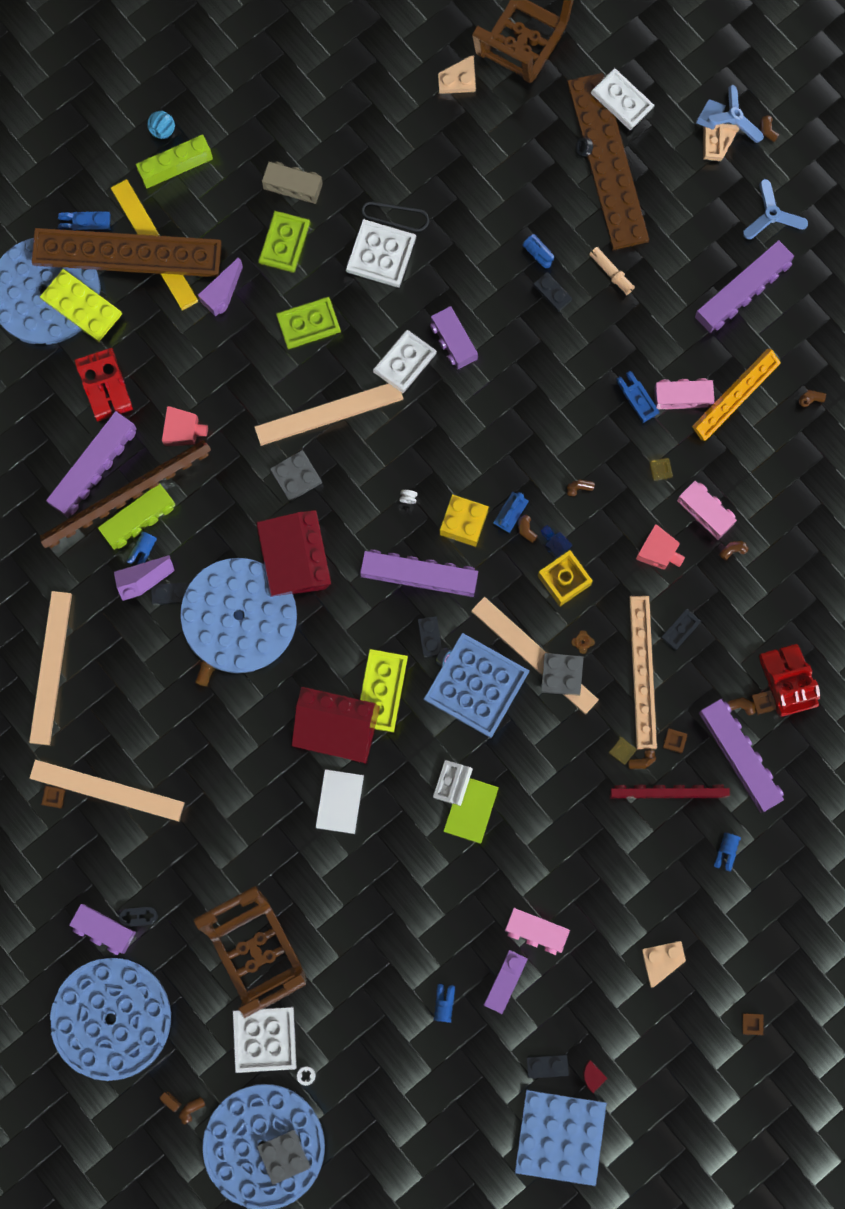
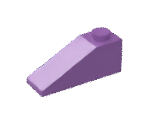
M239 258L198 295L200 302L215 316L223 313L231 300L243 267Z
M168 555L114 572L117 589L122 601L142 595L175 570Z
M510 950L508 951L484 1006L501 1014L503 1013L527 962V958Z

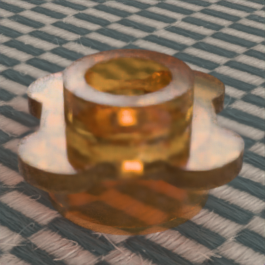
M580 631L577 638L572 639V645L576 646L582 654H585L587 649L595 644L594 639L590 638L586 631Z

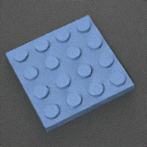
M462 633L424 700L492 738L527 677L529 670Z
M526 1090L515 1173L596 1186L606 1102Z

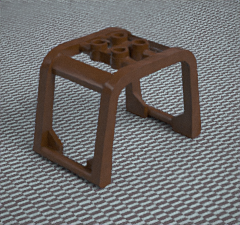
M510 0L491 32L479 26L475 29L473 41L476 54L482 58L487 57L523 76L525 81L532 83L563 34L574 0H564L560 17L528 0ZM515 9L554 28L555 31L549 41L542 38L538 31L526 28L523 23H514L509 20ZM505 26L513 30L517 41L513 37L506 38L500 34ZM527 40H529V44L532 46L540 44L544 47L540 55L532 51L531 47L527 45ZM494 47L520 61L522 68L490 52L491 48Z
M256 886L193 919L197 928L211 939L241 998L242 1002L239 1010L244 1019L306 985L305 972L267 899ZM253 902L258 904V906L216 929L213 928L212 924L218 921L216 916L240 903L242 906ZM265 913L272 928L264 933H256L254 938L247 942L238 943L236 948L227 952L220 937ZM276 935L281 946L274 950H267L262 955V950L257 945H264L267 939ZM250 949V954L255 960H248L245 966L236 970L231 959L238 955L247 954ZM286 953L292 968L247 992L240 977L249 972H256L260 966L265 963H272L276 957ZM284 983V988L280 989L279 991L269 995L268 997L260 1001L257 998L258 996Z

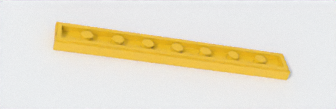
M126 179L111 187L112 192L138 235L160 236L128 180ZM161 274L182 311L198 302L183 275Z

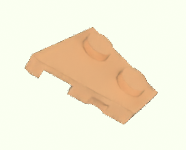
M470 56L438 73L439 94L476 91L474 56Z
M719 124L712 130L703 126V159L721 161L739 127L737 125Z
M681 941L642 949L650 987H655L686 961Z

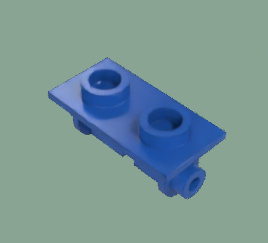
M512 491L493 524L510 533L529 501L524 498L522 493L518 492L516 494Z

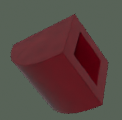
M590 1060L586 1062L583 1069L584 1082L594 1093L608 1078Z

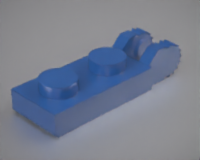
M65 212L58 214V219L62 221L73 220L72 224H59L58 230L110 232V212H73V214Z
M629 371L626 375L632 386L628 387L621 377L617 378L616 381L636 414L644 423L658 415L659 410L640 381H637L633 373Z

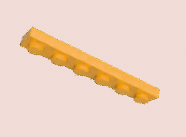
M767 348L692 426L701 440L706 441L781 363L772 349Z

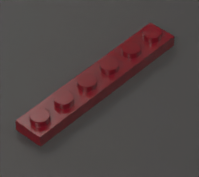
M615 785L614 789L610 790V798H727L730 796L729 788H724V785H712V788H704V785H693V788H685V785H673V788H665V785H654V789H646V785H634V789H626V785Z

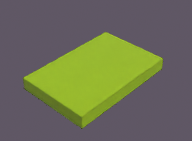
M274 211L259 263L295 273L310 220Z
M329 297L276 313L288 349L341 332Z
M470 778L461 806L452 804L444 832L481 844L499 787Z

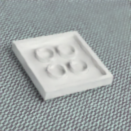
M363 219L346 271L400 287L416 235Z
M294 1007L262 1009L245 1019L240 1011H233L236 1073L296 1069Z

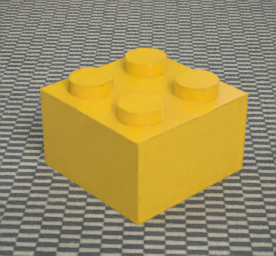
M452 495L440 529V535L476 547L489 506Z
M571 550L538 573V578L559 607L592 584V579Z

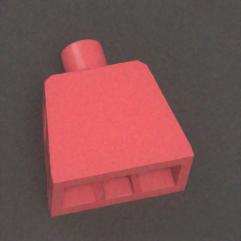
M167 406L162 442L164 446L194 445L196 436L207 437L208 425L198 424L199 419L196 414Z
M655 524L636 559L655 567L666 569L669 562L680 567L685 557L675 552L680 543Z

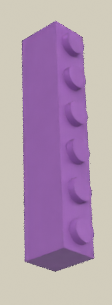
M778 240L697 311L695 318L710 333L714 329L719 330L725 324L724 321L728 317L731 319L738 313L737 309L739 307L748 305L752 300L751 297L754 294L759 295L766 288L765 285L768 282L773 283L779 277L778 273L782 270L784 272L792 266L791 261L794 255Z
M115 411L46 500L49 505L67 518L77 511L81 500H85L90 494L89 490L91 487L99 483L102 473L112 466V460L115 456L123 452L126 442L133 439L136 434L135 425Z
M370 550L364 553L361 577L474 597L478 571L469 566L457 568L452 563L441 565L437 564V561L426 560L424 562L418 561V558L412 556L401 558L400 555L395 553L384 555L378 550Z
M722 699L700 711L699 715L760 813H763L783 801L782 796L784 794L778 785L775 786L771 780L773 779L771 772L761 764L763 760L759 753L754 752L751 748L752 742L749 737L743 735L740 730L742 728L740 722L736 718L733 719L730 714V706L727 702L723 703Z

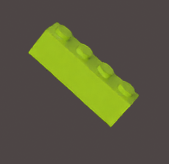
M200 135L139 162L136 166L147 189L212 160L213 157L204 136Z
M159 484L102 524L98 529L114 550L122 548L127 544L128 539L140 535L143 531L142 529L148 525L152 526L161 515L169 514L174 509L175 503L163 486Z

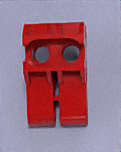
M112 348L75 360L84 390L97 422L112 417L113 412L109 400L112 401L114 410L119 414L133 410ZM105 364L113 365L114 372L112 374L104 372ZM87 370L95 371L96 377L94 380L86 378ZM103 383H105V386H106V388H107V390H108V393H109V395H110V397H108V398H107V395H106V392H105Z
M798 644L780 648L779 652L775 649L759 654L769 690L772 692L773 699L776 702V710L781 717L819 706L817 699H820V691L817 681L813 680L812 669L805 662Z

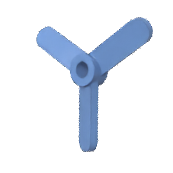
M734 85L729 86L730 111L710 115L707 121L712 125L728 122L737 125L753 141L760 142L763 139V133L743 116L738 106L737 89Z
M766 179L760 182L766 211L744 230V237L746 239H752L770 223L774 222L783 223L798 229H805L808 226V221L805 218L780 211L775 203L771 183Z

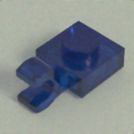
M548 525L540 532L549 541L545 546L557 558L561 557L573 546L561 532L555 535Z

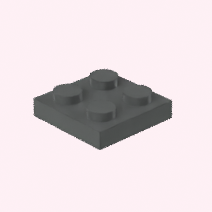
M303 450L270 469L289 502L322 484L320 477Z
M545 653L541 692L580 696L583 657Z
M295 1129L257 1146L273 1185L311 1168Z

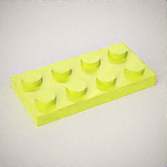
M64 269L40 296L41 300L98 342L122 315L120 310Z
M370 649L360 700L376 703L380 706L375 729L394 732L408 656Z

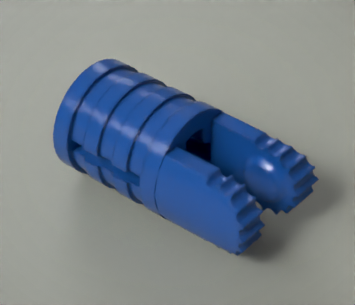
M535 234L531 235L523 243V247L544 268H549L554 260V255Z
M142 531L127 562L132 564L138 553H142L137 565L145 563L157 538Z
M724 832L714 867L719 868L724 854H727L729 856L726 870L731 872L741 837Z
M438 984L433 1020L451 1023L455 986L448 987L446 1001H443L444 985Z

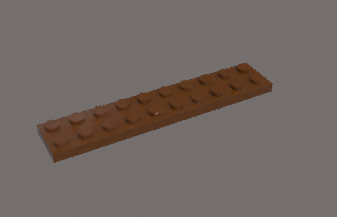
M603 73L568 80L567 85L581 136L590 138L593 143L592 152L587 158L613 250L647 243L649 242V237L616 118L591 94V91L604 79Z
M35 228L32 265L218 277L221 240Z
M204 440L198 442L40 535L41 543L45 548L48 546L52 548L60 543L59 540L63 537L69 538L77 533L76 530L80 527L87 528L93 524L92 520L97 517L100 519L110 514L109 510L114 507L116 509L121 508L126 504V500L131 497L133 499L138 498L143 494L142 491L148 487L153 489L160 484V480L164 478L168 480L176 475L175 472L181 468L185 470L192 466L191 462L194 460L206 458L209 455L208 452L211 451L210 447Z

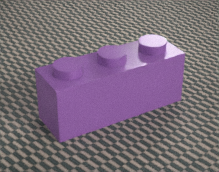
M451 306L431 316L430 327L433 333H437L440 337L439 343L443 350L446 349L449 355L447 356L452 365L460 369L477 360L478 353Z
M84 904L80 905L69 925L74 928L73 932L76 934L90 936L91 942L99 946L102 943L109 946L107 950L116 955L119 952H126L136 933Z

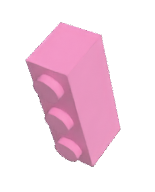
M700 378L696 381L680 379L678 382H670V380L665 379L656 382L654 387L657 409L710 408L714 404L713 380L708 381L706 378Z
M694 481L679 496L677 501L719 540L736 522L735 515L729 509L723 508L720 500L715 496L712 497L702 483L698 484Z
M515 908L512 910L505 929L506 932H509V937L516 940L522 937L527 939V944L538 947V944L546 947L545 951L554 955L557 952L562 953L570 931Z

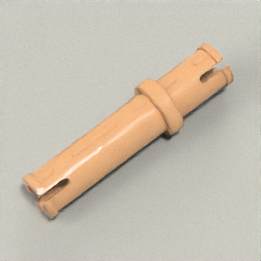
M598 247L592 250L594 253L590 252L589 256L609 275L613 284H617L628 295L631 292L630 289L633 290L635 286L624 276L625 273L619 271Z

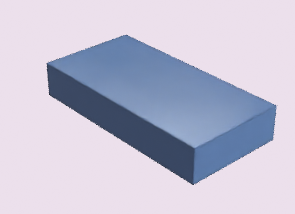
M709 99L697 123L714 130L716 125L710 124L707 119L710 115L723 113L726 106Z

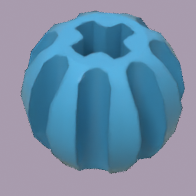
M156 111L148 119V129L157 138H168L175 129L173 118L164 111Z

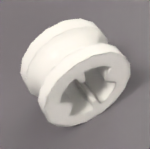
M401 490L400 494L402 497H400L399 501L408 504L416 503L415 497L417 492Z
M306 1066L298 1071L297 1080L299 1083L305 1086L313 1083L315 1072L311 1067ZM304 1070L305 1072L307 1070L311 1072V1080L308 1082L307 1079L305 1081L301 1079L303 1077L302 1071Z

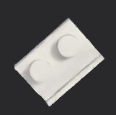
M445 760L433 798L461 806L472 768Z

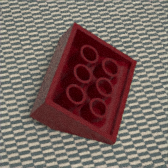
M316 510L298 512L256 523L270 597L325 590L331 584Z
M301 687L296 707L292 746L366 763L380 706L372 702Z

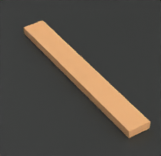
M388 383L256 426L255 430L262 446L401 401L403 396L399 390Z
M52 591L29 742L32 744L50 745L72 598L71 593Z
M630 596L637 750L657 749L649 596Z
M484 597L471 612L543 676L544 654L546 652ZM582 684L580 696L563 694L585 715L599 700Z
M35 760L30 775L32 780L175 821L180 820L184 807V802L38 760Z

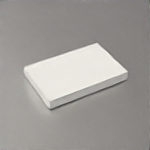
M615 68L591 91V94L629 130L654 107V104Z
M406 330L373 369V372L404 393L436 355L437 351Z
M325 770L316 828L355 834L364 775Z

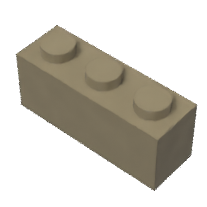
M269 162L262 184L265 190L316 204L322 187V177L314 172H303L297 167L289 168L279 162Z

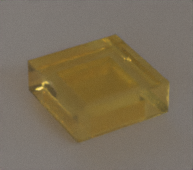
M669 458L650 461L653 481L673 477Z
M621 738L609 753L625 765L637 749Z

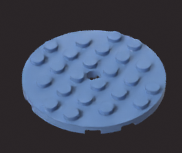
M34 238L13 246L0 258V325L9 334L24 342L32 344L46 343L47 345L55 344L75 336L82 329L41 300L40 296L42 294H40V289L42 286L48 287L64 269L100 295V280L97 271L93 269L33 266Z
M232 558L208 566L190 583L182 601L181 625L190 648L208 665L226 672L247 673L268 666L285 651L296 627L297 613L293 594L270 597L264 564L255 560ZM240 610L244 613V618L236 620L233 613Z
M119 958L95 960L75 970L59 988L51 1008V1035L61 1057L78 1073L92 1079L104 1081L124 1079L148 1067L162 1051L171 1025L169 1000L159 980L145 967ZM109 1013H113L116 1017V1021L112 1025L106 1023L105 1020Z
M271 1084L248 1086L227 1097L210 1117L203 1139L204 1162L212 1182L215 1183L226 1198L248 1209H277L296 1201L311 1187L317 1178L324 1158V1134L320 1121L312 1107L295 1092ZM295 1129L311 1168L273 1185L257 1146L262 1141L267 1142Z

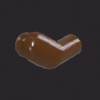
M766 115L760 120V131L764 136L775 142L779 134L772 130V117Z
M809 390L800 396L799 404L807 407L813 401L824 403L826 393Z
M582 479L576 480L567 485V495L576 496L579 489L593 491L595 483Z
M523 515L518 520L519 533L533 543L538 535L530 530L531 518L528 515Z
M743 541L730 542L719 555L724 560H727L733 552L746 554L748 546Z
M744 697L727 702L731 711L742 708L748 715H753L756 712L754 702Z
M646 750L644 753L645 757L642 759H630L629 769H645L656 760L654 750Z
M200 1097L185 1105L179 1113V1119L181 1118L183 1124L192 1121L190 1113L205 1106L203 1099Z

